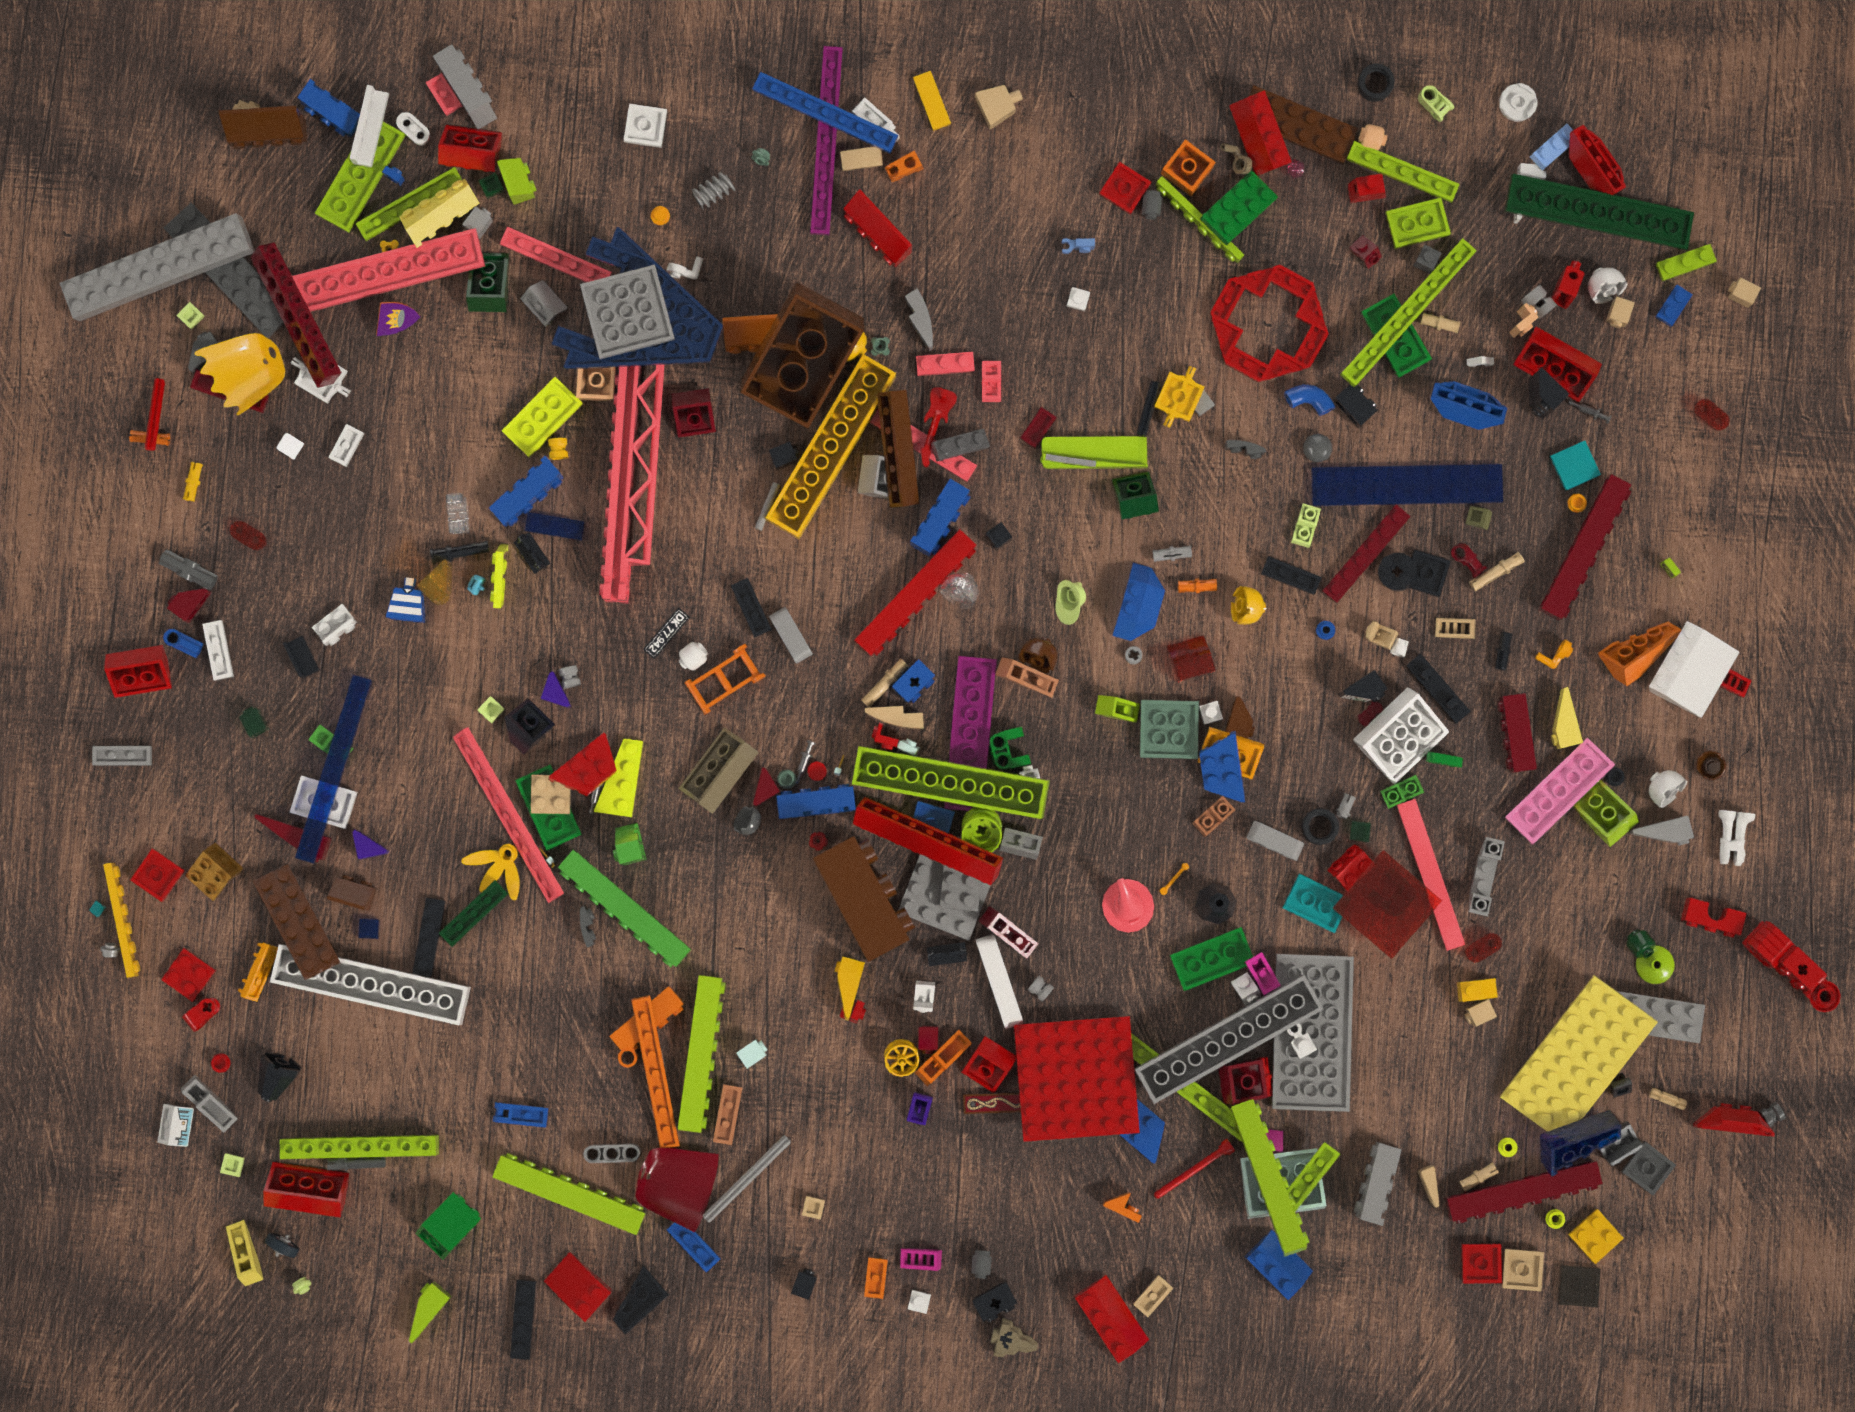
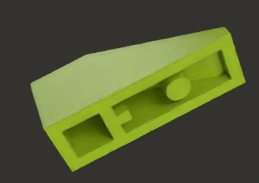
M435 1281L431 1284L427 1283L420 1291L422 1295L418 1300L409 1338L411 1344L452 1297Z

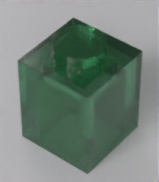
M250 707L242 712L243 715L239 716L250 738H255L270 730L258 708L253 709V707Z

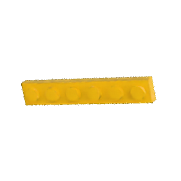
M115 863L103 864L126 977L139 976L140 965L138 960L135 961L134 953H136V946L134 941H131L132 927L130 922H127L128 908L126 903H123L122 898L124 896V888L119 884L118 879L121 876L120 869Z

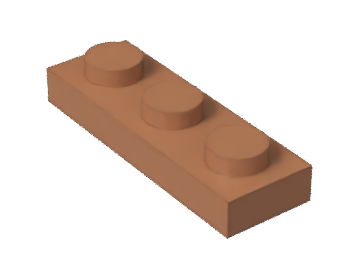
M723 1084L713 1142L732 1145L743 1087Z

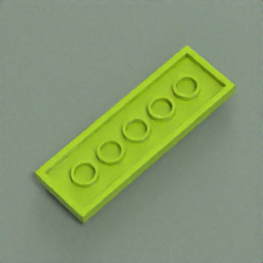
M383 122L372 168L353 164L350 160V152L315 214L349 233L383 175L382 171L389 165L405 138V133Z

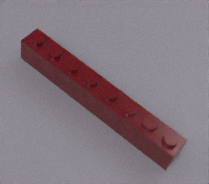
M1613 474L1607 476L1538 609L1539 611L1558 621L1563 617H1567L1571 610L1569 608L1571 601H1575L1579 594L1577 590L1579 585L1585 583L1588 574H1586L1588 568H1592L1596 562L1595 554L1598 550H1602L1606 542L1603 540L1606 533L1610 534L1614 527L1612 523L1614 518H1618L1622 512L1623 507H1621L1623 500L1627 501L1632 492L1629 490L1632 484Z
M1591 1160L1444 1197L1449 1219L1459 1224L1467 1222V1218L1470 1217L1480 1219L1486 1217V1213H1503L1505 1208L1512 1207V1210L1523 1208L1525 1203L1530 1202L1531 1205L1542 1203V1199L1545 1198L1555 1200L1561 1198V1194L1575 1195L1580 1193L1579 1190L1585 1188L1587 1191L1595 1190L1603 1182L1597 1161Z

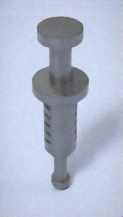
M1572 400L1569 401L1570 405H1574L1580 409L1579 411L1593 416L1594 420L1599 417L1606 420V424H1608L1612 415L1608 417L1599 413L1600 408L1596 410L1585 404L1579 405Z
M807 740L806 751H801L802 758L797 769L799 773L796 784L800 782L801 774L805 772L809 758L813 757L810 751L816 742Z
M604 784L591 793L590 814L594 813V805L598 802L600 788Z

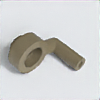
M1221 144V151L1233 153L1235 157L1233 161L1234 172L1241 175L1248 174L1252 168L1250 157L1242 155L1237 146Z

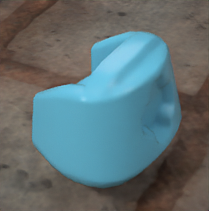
M476 574L473 575L468 583L467 590L473 595H478L480 590H485L483 584L486 579Z

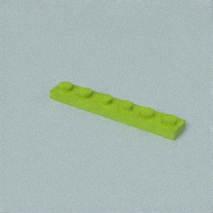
M1356 141L1353 142L1346 159L1451 203L1460 185L1378 150L1364 147Z
M454 167L362 219L356 225L364 239L368 241L401 222L399 216L405 210L415 208L421 201L434 197L438 191L450 188L454 182L462 180Z
M1161 176L1156 182V190L1163 197L1166 195L1171 200L1170 203L1175 209L1183 211L1185 213L1184 217L1190 223L1194 222L1202 235H1208L1212 239L1211 243L1217 249L1221 248L1228 260L1231 262L1235 261L1238 264L1244 254L1232 242L1226 246L1200 220L1202 214Z

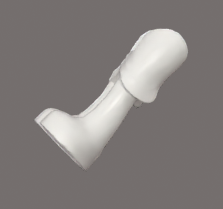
M1719 810V818L1723 823V836L1720 838V864H1728L1730 851H1734L1733 863L1735 866H1741L1746 855L1744 850L1746 826L1754 821L1755 814ZM1736 817L1735 840H1731L1733 821Z

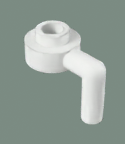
M696 257L692 271L675 263H668L666 271L669 272L671 277L680 279V276H685L695 280L698 278L703 258Z

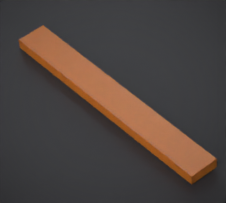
M648 995L633 998L631 1002L660 1148L679 1147L651 997Z

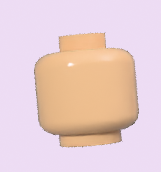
M1368 124L1365 128H1361L1358 142H1361L1364 147L1379 150L1381 146H1385L1388 135H1384L1383 127Z

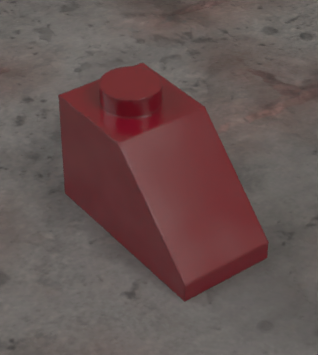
M205 588L179 592L169 599L167 609L183 621L190 623L212 592Z
M918 1026V1050H922L923 1054H933L934 1050H938V1026Z

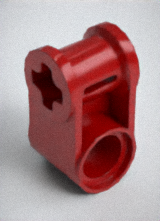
M215 998L203 999L195 1007L187 1011L182 1018L193 1032H196L219 1012L220 1003ZM209 1003H212L210 1007L212 1010H207Z

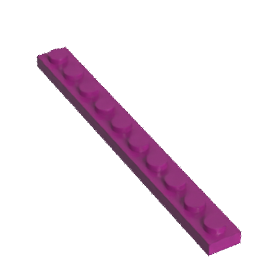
M824 46L820 99L839 108L843 47ZM818 121L810 234L830 236L837 129Z

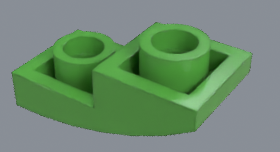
M1414 775L1380 792L1389 809L1424 793V790L1417 775Z

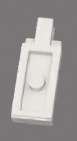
M866 98L853 109L852 113L897 134L894 131L896 127L893 125V122Z

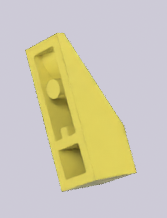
M1568 687L1560 691L1552 730L1553 735H1551L1553 746H1556L1557 749L1583 743Z
M242 1220L226 1226L237 1278L244 1286L263 1280L260 1262L246 1222Z

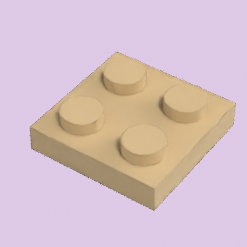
M532 775L531 814H570L571 789L558 782L549 781L550 775Z
M1504 1248L1501 1287L1541 1291L1544 1252Z

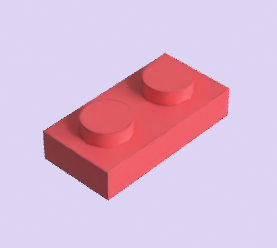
M442 73L426 82L446 116L462 107V104Z

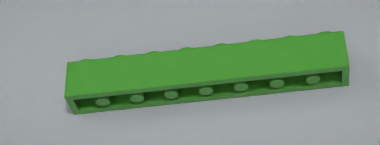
M572 850L559 865L560 874L565 879L569 880L571 878L576 882L574 886L582 893L584 891L588 892L591 895L589 899L596 905L602 904L605 907L603 910L610 917L615 915L620 920L618 923L624 929L630 928L635 932L633 936L642 943L644 940L649 944L647 948L655 955L661 954L664 957L662 961L670 968L673 965L677 967L692 950L575 850Z

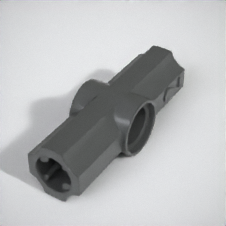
M166 549L160 557L158 564L176 572V575L190 582L193 581L209 590L217 582L218 575L200 567L199 564L187 558L178 556L170 550Z

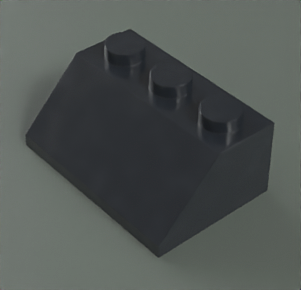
M1542 367L1528 379L1529 406L1532 408L1531 412L1538 418L1544 419L1569 395Z

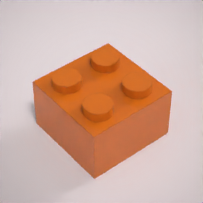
M1185 139L1164 166L1161 175L1191 197L1214 168L1216 162Z

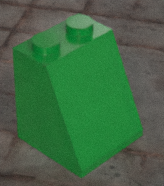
M454 1192L421 1224L415 1233L442 1260L451 1253L481 1220L478 1211L473 1207L470 1208L465 1204V1199Z

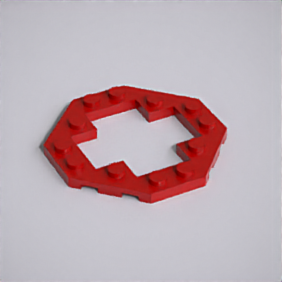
M1276 265L1272 268L1228 279L1210 312L1225 365L1258 383L1310 368L1329 334L1315 292L1314 283L1282 265ZM1271 282L1303 300L1295 318L1311 327L1294 357L1277 349L1267 365L1235 347L1244 330L1227 320L1244 290L1262 298Z

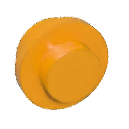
M658 206L652 210L651 219L656 225H665L670 219V213L665 207Z
M1573 494L1569 497L1567 505L1572 512L1579 513L1586 508L1587 501L1583 495Z

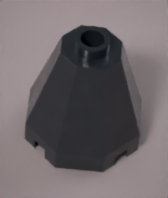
M1212 883L1199 890L1195 907L1203 920L1220 924L1233 917L1237 900L1229 887ZM1217 900L1221 901L1220 907L1216 905Z
M266 1052L265 1055H262L259 1063L258 1093L267 1102L276 1101L295 1080L302 1069L295 1060L289 1058V1062L284 1060L285 1055L280 1053Z

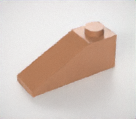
M1003 657L995 674L1007 681L1051 698L1059 681L1020 662Z

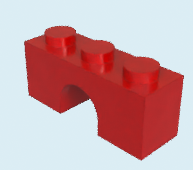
M1686 898L1681 920L1685 921L1687 926L1697 928V925L1705 927V931L1716 933V930L1722 931L1723 936L1734 938L1735 935H1741L1747 913L1723 908L1721 917L1718 920H1713L1708 915V902Z

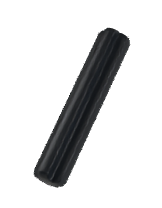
M1157 381L1150 382L1137 429V434L1140 436H1146L1161 385Z

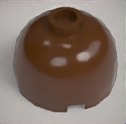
M1032 638L1021 648L1019 659L1023 664L1025 661L1031 664L1029 667L1035 670L1049 673L1050 670H1054L1057 664L1058 652L1048 638Z

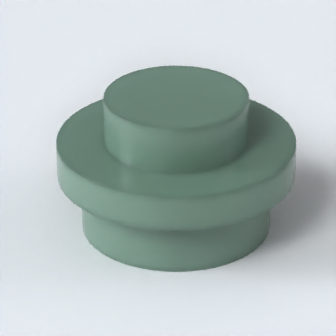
M783 770L778 774L777 782L781 788L790 789L796 783V776L790 770Z

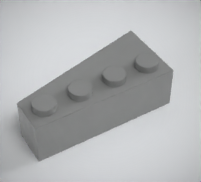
M451 44L433 55L437 65L471 117L476 128L480 129L497 119L489 104L492 102L487 92L483 93L481 91L483 86L478 77L473 78L472 74L474 71L469 63L464 64L462 61L465 57L460 49L456 50Z
M1376 1142V1145H1372L1370 1151L1372 1159L1370 1164L1366 1165L1364 1175H1367L1365 1183H1361L1359 1194H1361L1360 1201H1356L1354 1207L1357 1218L1383 1226L1385 1219H1382L1381 1215L1388 1207L1389 1202L1386 1195L1392 1191L1393 1179H1391V1176L1396 1174L1402 1149Z

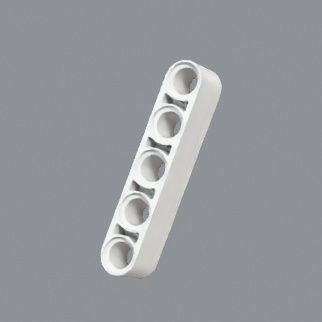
M994 934L976 939L975 941L1005 1030L1014 1027V1025L1023 1024L1024 1022Z

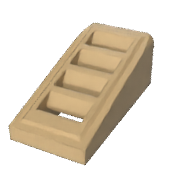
M1436 618L1435 637L1475 639L1476 620ZM1442 622H1446L1445 633H1442ZM1450 623H1453V634H1449ZM1458 623H1461V634H1457ZM1466 624H1469V634H1465Z
M1430 1165L1418 1170V1175L1431 1206L1437 1208L1439 1207L1436 1173L1434 1166Z

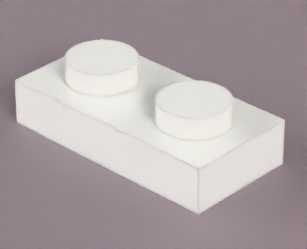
M346 424L328 458L347 467L364 433Z

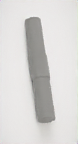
M773 482L755 529L762 531L766 522L765 517L773 505L780 484Z

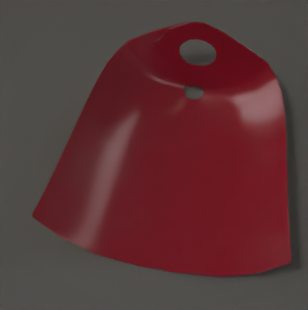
M654 1148L650 1150L639 1171L635 1195L637 1201L648 1210L695 1232L700 1225L710 1199L717 1173L719 1154L675 1148ZM645 1168L644 1176L641 1179V1173ZM648 1173L651 1175L650 1179H646Z

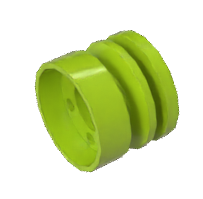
M978 807L971 808L962 819V840L992 853L999 847L1002 841V822L999 814L994 810Z

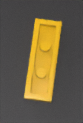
M931 71L913 77L933 131L951 125Z

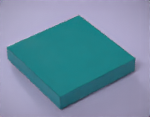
M1582 441L1550 456L1565 491L1601 475L1586 441Z

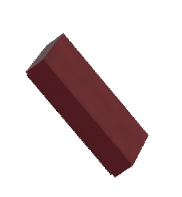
M1041 407L1020 439L1036 449L1057 417Z

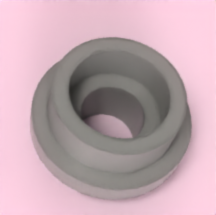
M105 943V946L100 947V951L104 957H117L120 947L116 943Z

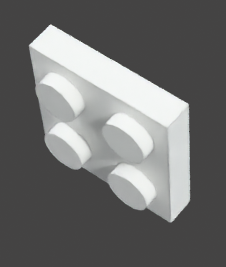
M629 104L624 142L662 148L667 109Z

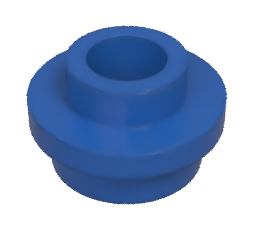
M1322 621L1316 627V634L1320 639H1331L1335 634V626L1330 621ZM1323 627H1328L1329 633L1325 634L1322 630Z

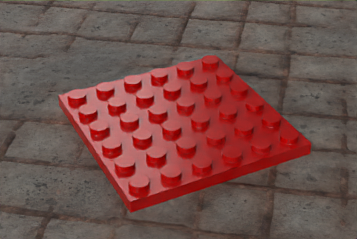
M1130 1016L1014 1025L1023 1142L1140 1133Z

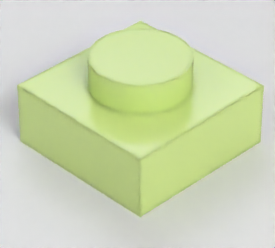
M190 302L176 315L191 330L205 317Z
M491 696L478 709L491 723L505 710Z
M225 1153L220 1173L240 1177L245 1158Z

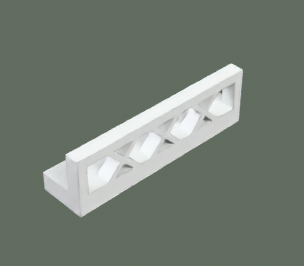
M367 85L350 160L353 164L372 168L389 94L375 90L370 85Z

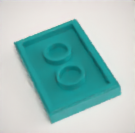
M1298 874L1282 908L1335 933L1351 898Z

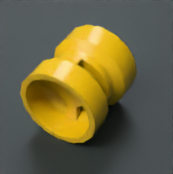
M552 438L548 440V446L551 448L549 459L561 460L568 458V451L565 450L567 438Z

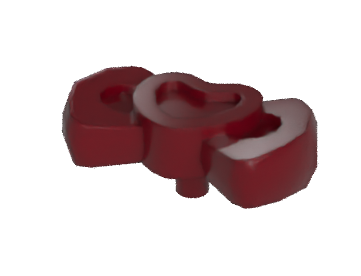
M1377 701L1371 702L1366 710L1357 715L1359 724L1368 726L1371 723V719H1374L1377 714L1384 710L1382 704Z

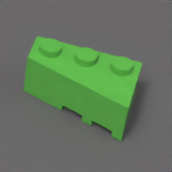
M638 823L615 828L616 849L613 850L615 861L621 865H628L647 860Z

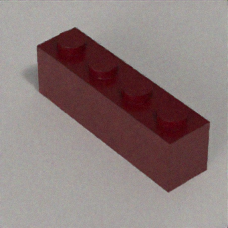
M1526 693L1502 696L1497 705L1499 713L1502 712L1503 720H1500L1502 732H1505L1506 738L1503 739L1504 750L1508 752V758H1506L1507 769H1510L1511 773L1536 770L1537 766Z

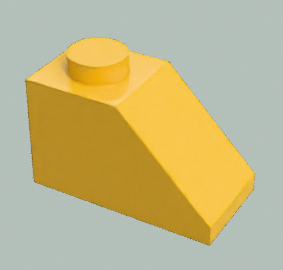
M1495 978L1457 982L1459 1002L1498 997Z

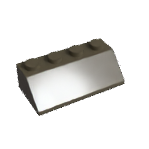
M724 727L678 789L713 814L759 752Z

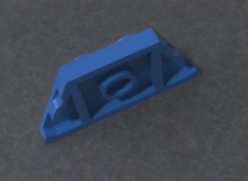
M1232 731L1229 736L1222 740L1219 739L1212 746L1206 747L1199 753L1204 790L1239 802H1245L1236 731Z
M1137 1099L1140 1133L1121 1134L1120 1136L1155 1164L1165 1122Z

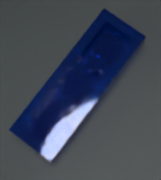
M528 512L525 532L582 541L585 522Z

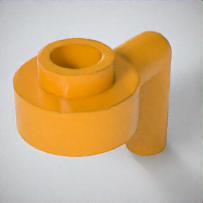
M1564 639L1553 659L1546 657L1540 652L1537 653L1535 659L1555 669L1561 659L1568 658L1573 651L1572 643Z

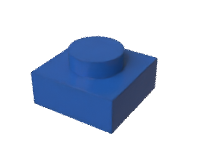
M386 166L382 171L384 176L399 186L405 181L401 175L402 172L394 166L392 168Z

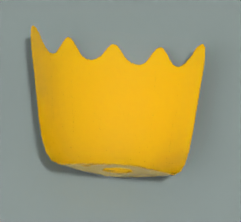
M259 333L232 338L195 352V355L206 359V363L200 373L211 375L214 378L211 391L225 394L227 399L224 407L238 406L237 415L242 414L270 393L285 377V367L277 345ZM269 347L275 350L276 358L271 357ZM264 358H266L268 364L263 363Z

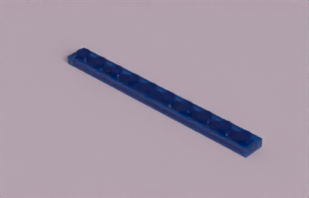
M356 675L352 677L295 859L315 864L371 688L372 680Z

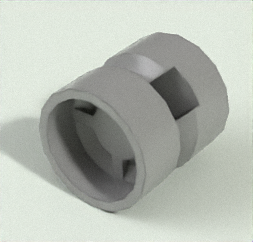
M1541 285L1537 286L1521 300L1523 304L1527 303L1536 309L1538 313L1536 314L1538 316L1537 321L1557 306L1551 297L1546 296L1547 292ZM1542 300L1544 305L1539 308L1536 304Z

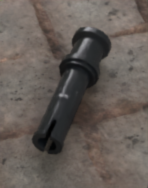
M487 540L456 547L446 545L445 548L440 549L430 548L433 565L443 561L452 562L454 558L490 552Z

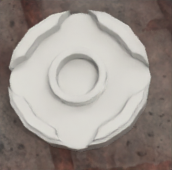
M1522 83L1508 86L1502 92L1499 99V108L1502 114L1507 119L1515 122L1529 119L1538 105L1534 90Z

